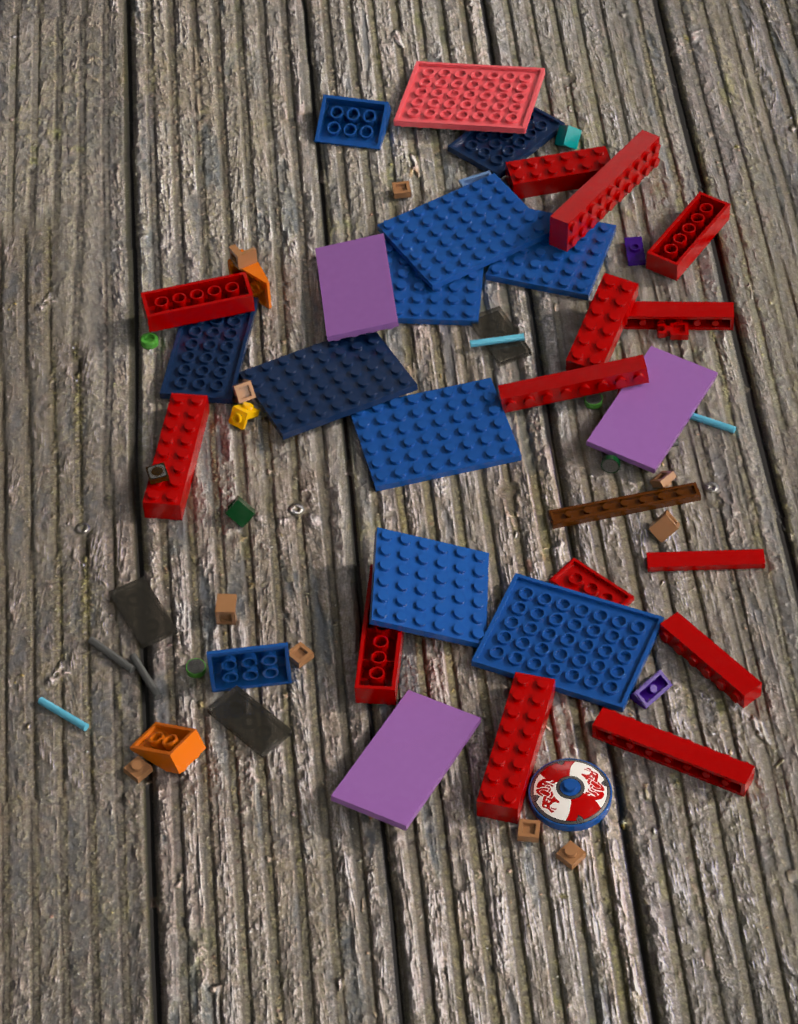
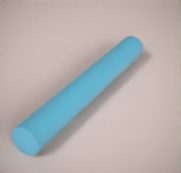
M524 333L470 340V347L524 341L525 337Z
M693 413L690 418L691 420L733 434L736 431V426L697 413Z
M44 697L38 699L39 705L83 731L89 728L88 723Z

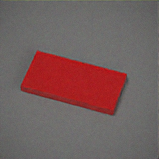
M572 558L549 579L551 584L625 606H629L634 601L633 595L576 558Z

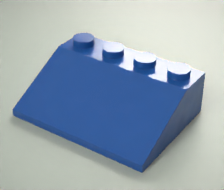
M323 95L314 142L380 150L390 121L392 109L389 102Z
M288 642L207 651L212 692L292 683Z

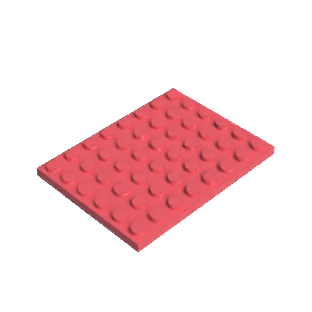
M416 61L393 120L394 126L525 134L545 76V68Z

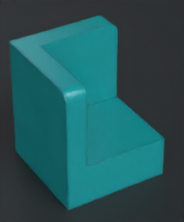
M559 125L554 144L577 149L582 130L570 125Z

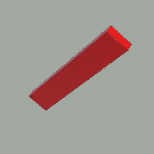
M764 549L646 553L647 572L765 568Z

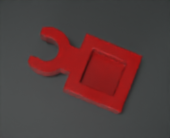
M670 322V326L662 323L657 324V338L670 336V340H688V322Z

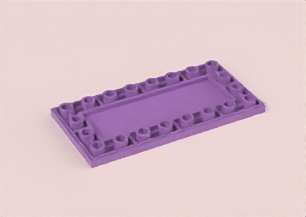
M384 233L315 248L328 342L399 326Z
M651 346L644 355L649 383L622 388L586 441V445L608 455H615L620 460L655 473L717 378L718 372Z
M408 690L332 793L331 801L406 831L480 725L481 718Z

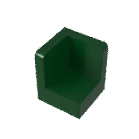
M237 495L225 509V514L240 527H244L255 515V509Z

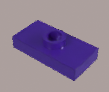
M642 237L624 238L628 266L646 265Z

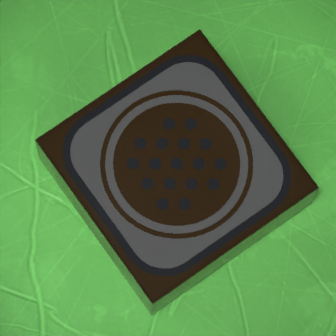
M164 463L146 467L151 485L169 480Z

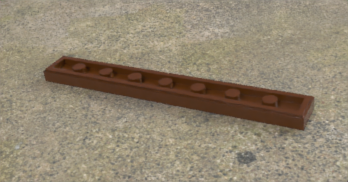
M696 482L549 510L548 517L552 528L556 529L700 501L701 494Z

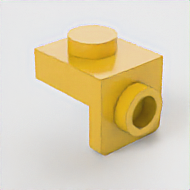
M249 402L235 405L232 407L229 423L243 430L246 427L247 420L258 417L260 410Z

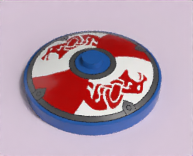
M559 759L544 765L532 777L528 790L529 805L534 815L545 825L561 831H581L598 824L607 815L612 803V787L606 774L596 765L581 759Z

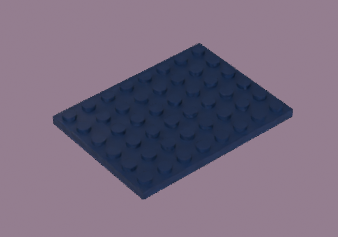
M377 332L343 338L339 341L328 342L326 340L239 373L241 380H251L256 395L254 399L283 440L418 390L417 383Z

